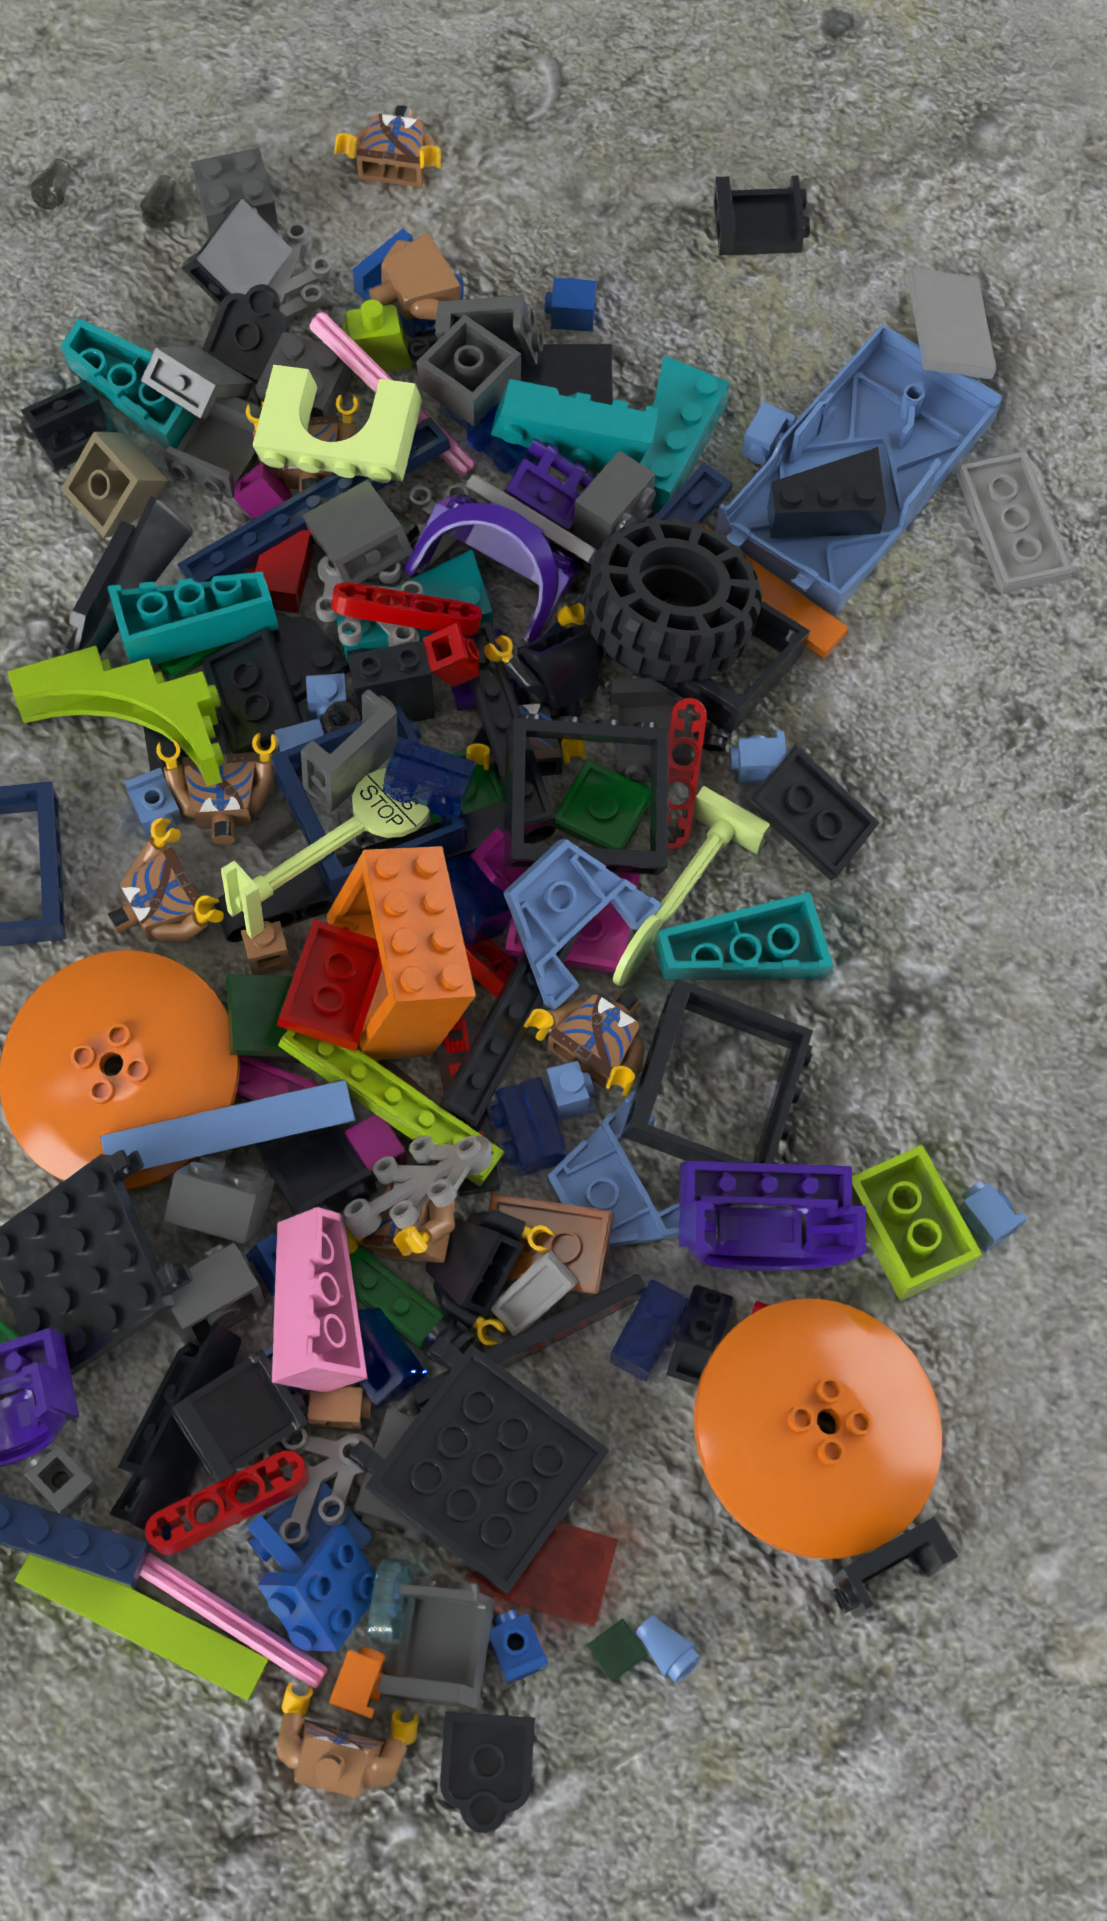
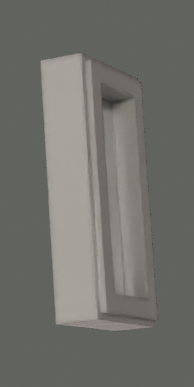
M550 1250L495 1300L491 1311L511 1334L516 1336L531 1326L579 1281L554 1252Z

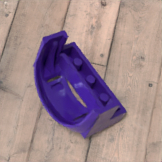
M460 493L459 496L454 494L436 503L417 541L413 554H411L403 570L411 576L417 569L425 572L445 533L481 551L539 585L537 608L524 637V640L532 642L544 635L559 604L570 593L583 567L575 563L577 558L570 552L561 548H557L556 551L552 550L549 546L551 540L543 536L544 531L517 512L493 502L479 503L474 498Z
M685 1161L680 1163L679 1248H688V1251L704 1265L723 1269L794 1271L837 1266L866 1254V1206L852 1205V1166ZM731 1205L790 1206V1207H793V1208H795V1209H780V1208H744V1207H728V1206H731ZM802 1213L806 1216V1243L803 1246ZM716 1215H717V1240H716Z
M48 1328L0 1344V1395L18 1389L23 1390L0 1400V1468L17 1463L41 1452L55 1440L68 1420L80 1417L64 1336L61 1332Z

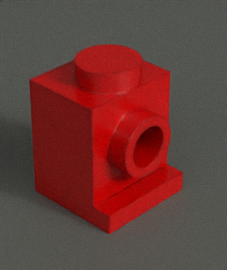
M455 623L423 638L431 672L451 687L458 686L480 676L478 671V650L470 638L466 639L462 635L459 624Z

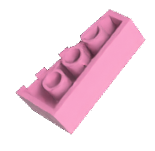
M316 1207L278 1222L272 1383L327 1393L367 1379L344 1214Z

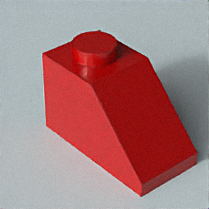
M303 529L259 555L256 569H250L249 573L263 572L274 610L299 613L314 552L312 535L309 530Z

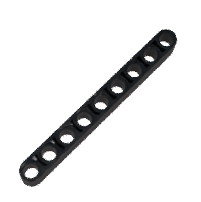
M505 801L463 815L469 827L464 831L465 847L444 855L448 872L475 864L476 862L470 855L497 827L504 832ZM441 823L433 824L403 837H394L337 856L342 868L357 863L363 850L391 849L443 827ZM552 824L524 832V843L534 844L547 839L555 832V825ZM317 863L274 890L271 897L261 902L263 921L271 923L280 921L281 927L284 928L329 912L335 900ZM224 894L217 898L219 902L214 905L216 910L222 911L224 914L223 920L220 922L223 934L227 942L243 941L241 931L246 930L244 912L241 911L232 917L227 911Z

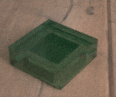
M623 1618L586 1645L611 1683L615 1682L649 1656Z

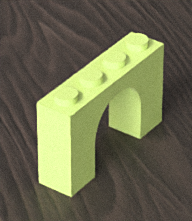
M273 365L253 442V447L264 464L274 468H283L284 465L294 466L309 473H318L319 470L330 471L345 478H353L355 475L366 476L380 483H388L390 480L403 482L422 405V398L415 383L379 379L371 414L365 426L351 438L338 442H326L316 439L308 433L309 418L317 391V385L309 369Z

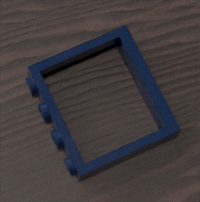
M400 705L396 706L397 740L415 775L423 779L428 787L431 806L443 828L394 848L442 846L443 853L446 855L465 847L464 831L469 827L464 820L462 809L460 807L454 809L450 801L452 799V792L445 777L438 778L434 771L437 766L428 746L422 748L418 740L421 738V734L416 721L408 720ZM362 720L315 738L313 741L327 753L331 754L362 725ZM310 741L270 756L275 778L308 846L326 835L299 780L302 777L301 750ZM333 851L318 861L317 865L334 900H336L356 863L342 868Z
M52 781L0 786V815L38 811L43 917L42 919L0 923V946L66 940L59 797Z

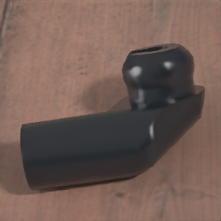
M435 329L420 331L413 337L408 345L411 361L417 362L438 341Z

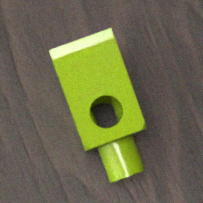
M370 299L362 304L361 309L348 310L345 313L342 330L384 371L412 368L411 358L408 353L407 335L396 306H382L379 301Z

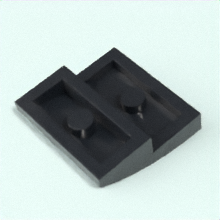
M86 380L21 410L31 432L55 471L78 460L94 431L118 433L114 424L103 411L99 398Z

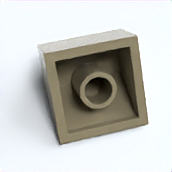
M94 431L61 490L104 538H109L115 533L121 521L130 524L140 517L150 496L158 498L168 480L125 433Z

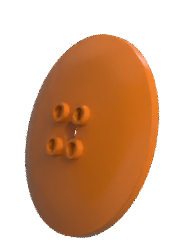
M132 950L104 952L83 958L64 967L41 984L22 1006L10 1027L1 1055V1103L13 1135L28 1156L50 1174L59 1179L66 1180L100 1154H104L100 1139L102 1135L232 1106L239 1084L240 1055H230L228 1011L212 988L196 973L170 958L154 953ZM112 1056H121L123 1059L121 1071L114 1076H107L104 1072L105 1062ZM198 1157L139 1170L124 1179L123 1183L127 1191L157 1184L174 1176L176 1171Z
M807 1298L786 1300L760 1309L738 1323L718 1343L703 1369L697 1387L694 1405L695 1440L703 1471L710 1486L723 1506L738 1523L755 1537L774 1548L796 1556L820 1560L842 1559L869 1552L886 1544L907 1528L920 1513L936 1482L942 1454L941 1417L934 1391L923 1367L908 1346L886 1325L864 1311L836 1301ZM819 1412H827L833 1417L835 1421V1431L833 1434H826L819 1429L817 1425Z

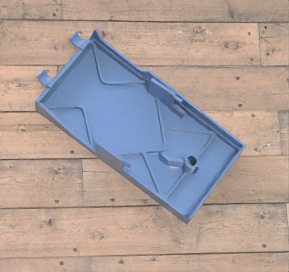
M882 324L779 439L778 445L770 459L727 507L723 504L719 506L716 531L727 537L728 542L733 546L737 545L746 555L806 598L836 616L996 419L1003 396L970 376L924 370L919 345ZM876 447L879 448L887 508L880 534L770 538L767 504L772 481Z

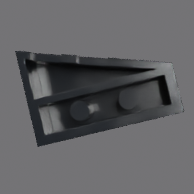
M876 447L772 481L767 504L770 538L880 534L887 508L879 448Z

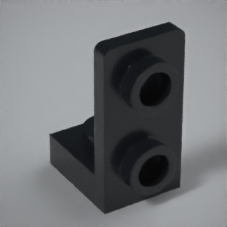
M699 1285L693 1286L668 1366L667 1376L695 1385L699 1384L703 1369L710 1355L722 1340L733 1303L732 1296Z

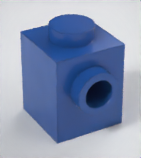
M554 278L553 292H546L544 314H551V329L593 332L596 281L576 278Z

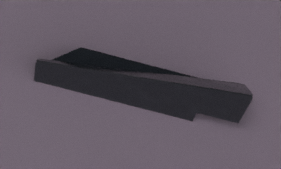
M150 496L136 528L132 524L120 522L72 610L70 624L75 626L76 629L66 648H64V655L97 646L100 656L119 631L107 586L121 585L122 589L139 588V583L156 582L192 535L191 527L159 499Z
M218 1323L210 1326L209 1333L200 1345L188 1342L178 1350L118 1465V1468L133 1476L113 1506L110 1515L140 1530L145 1531L146 1523L153 1514L186 1498L199 1462V1457L172 1416L169 1408L233 1367L242 1340L239 1336ZM166 1524L162 1527L163 1534L161 1535L165 1541L171 1539V1530H173L169 1524Z

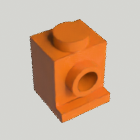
M361 1646L359 1653L348 1650L329 1704L334 1708L374 1722L377 1713L369 1707L372 1700L380 1702L382 1694L378 1692L381 1675H384L382 1671L386 1655Z

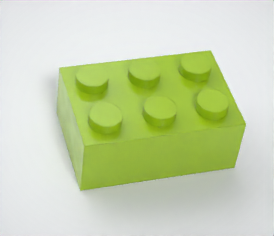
M923 1145L852 1176V1205L866 1206V1238L900 1302L974 1268L982 1253Z

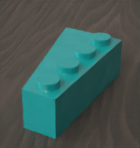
M78 318L60 346L70 369L84 381L86 380L92 388L163 448L167 449L170 446L176 449L195 420L196 415L141 381L153 353Z
M665 355L653 402V407L659 408L653 441L640 462L641 465L655 473L654 490L656 491V496L653 500L652 511L656 513L688 480L727 407L730 382Z
M509 379L499 399L491 435L501 438L508 443L518 444L527 448L533 439L536 438L545 445L550 443L558 448V453L574 464L578 461L586 466L587 469L600 473L618 451H621L638 463L642 461L652 445L659 408L646 406L645 411L627 408L628 402L613 399L612 405L591 401L590 394L577 392V394L563 396L559 395L557 388Z
M472 549L408 580L420 583L423 588V595L463 601L478 606L482 611L480 623L490 621L493 628V612ZM339 614V617L336 619L337 628L345 620L346 616ZM361 620L362 639L358 644L347 646L340 641L347 663V651L362 648V651L365 652L389 647V635L376 621ZM415 628L419 633L420 641L436 632ZM347 631V632H345V634H353V633H355V631Z
M263 572L213 576L211 582L199 583L193 581V578L178 579V585L156 586L155 582L139 583V588L122 589L121 585L107 586L130 664L149 658L152 666L241 640L265 627H268L271 631L279 629Z
M810 892L658 930L653 941L663 980L826 979L834 967Z

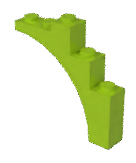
M97 646L7 671L13 695L24 723L51 717L74 715L114 717L138 723L163 734L172 742L175 739L197 765L207 787L222 783L218 767L225 765L219 743L211 744L209 740L216 738L213 725L219 723L215 708L221 707V702L215 684L207 686L203 671L165 682L161 671L153 672L149 658L112 669L109 659H100Z

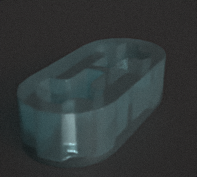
M384 1558L377 1568L368 1618V1634L373 1643L398 1645L401 1641L407 1597L397 1593L399 1584L413 1585L414 1578L411 1562L406 1559Z

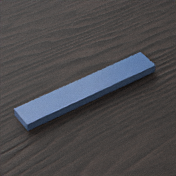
M345 1079L100 1136L103 1152L106 1155H112L119 1150H124L126 1156H128L133 1151H138L144 1163L142 1169L355 1121V1116Z

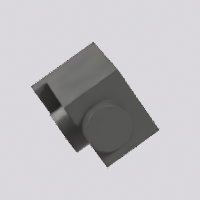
M58 1444L52 1450L46 1448L37 1454L29 1465L31 1469L25 1474L61 1515L70 1517L99 1490L97 1485ZM61 1474H67L69 1480L61 1488H56L55 1479Z

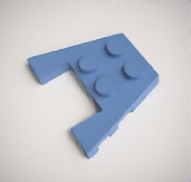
M559 839L503 892L544 1004L548 1009L553 1010L559 1007L580 986L557 957L556 953L610 902L630 929L638 930L648 917L654 915L662 907L658 900L648 897L636 889L637 886L626 879H621L606 869L604 864L567 839Z
M636 1090L632 1091L625 1098V1101L613 1113L611 1112L586 1140H583L547 1175V1182L559 1203L608 1210L615 1213L609 1248L679 1237L680 1202L658 1212L619 1143L626 1139L621 1137ZM651 1114L648 1125L653 1126L655 1119Z

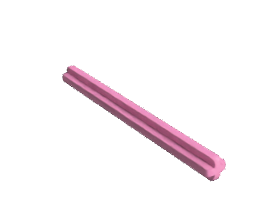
M320 312L312 319L310 329L375 393L379 379L393 380L326 313ZM422 408L420 409L417 424L431 417ZM433 419L448 437L451 449L439 456L461 477L467 476L474 469L476 461Z
M150 1552L148 1553L140 1573L141 1577L312 1688H317L322 1683L328 1671L325 1665Z

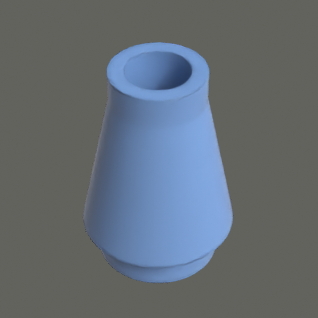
M655 1615L645 1620L636 1631V1635L646 1646L665 1678L671 1677L675 1683H679L686 1678L701 1660L700 1655L695 1651L697 1647L695 1644L662 1623Z

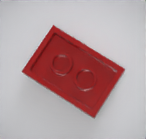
M313 919L276 1026L356 1051L383 969L377 940Z

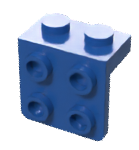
M325 1482L322 1483L307 1526L308 1539L303 1546L295 1549L290 1548L279 1534L281 1524L291 1518L298 1497L278 1508L266 1520L261 1515L255 1518L247 1526L253 1536L248 1544L265 1563L272 1557L283 1569L281 1572L299 1573L333 1527L325 1524L318 1512L320 1502L324 1498L331 1496L332 1489ZM330 1506L326 1511V1516L333 1517L337 1515L340 1506ZM346 1506L347 1517L340 1525L346 1526L362 1551L370 1544L372 1539L371 1533L364 1525H361V1521ZM294 1527L289 1530L287 1538H297L301 1528Z
M334 1525L299 1573L266 1572L257 1586L267 1599L269 1609L278 1616L289 1633L290 1641L296 1647L305 1651L338 1652L379 1593L381 1583L346 1526Z

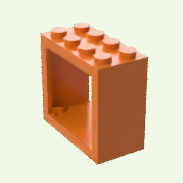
M438 846L363 850L326 915L329 924L376 939L383 969L357 1049L373 1060L432 1056L476 997L443 848Z

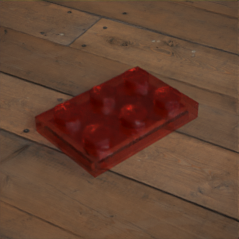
M559 1522L508 1595L502 1594L473 1570L469 1583L481 1586L480 1593L488 1597L594 1628L618 1539Z

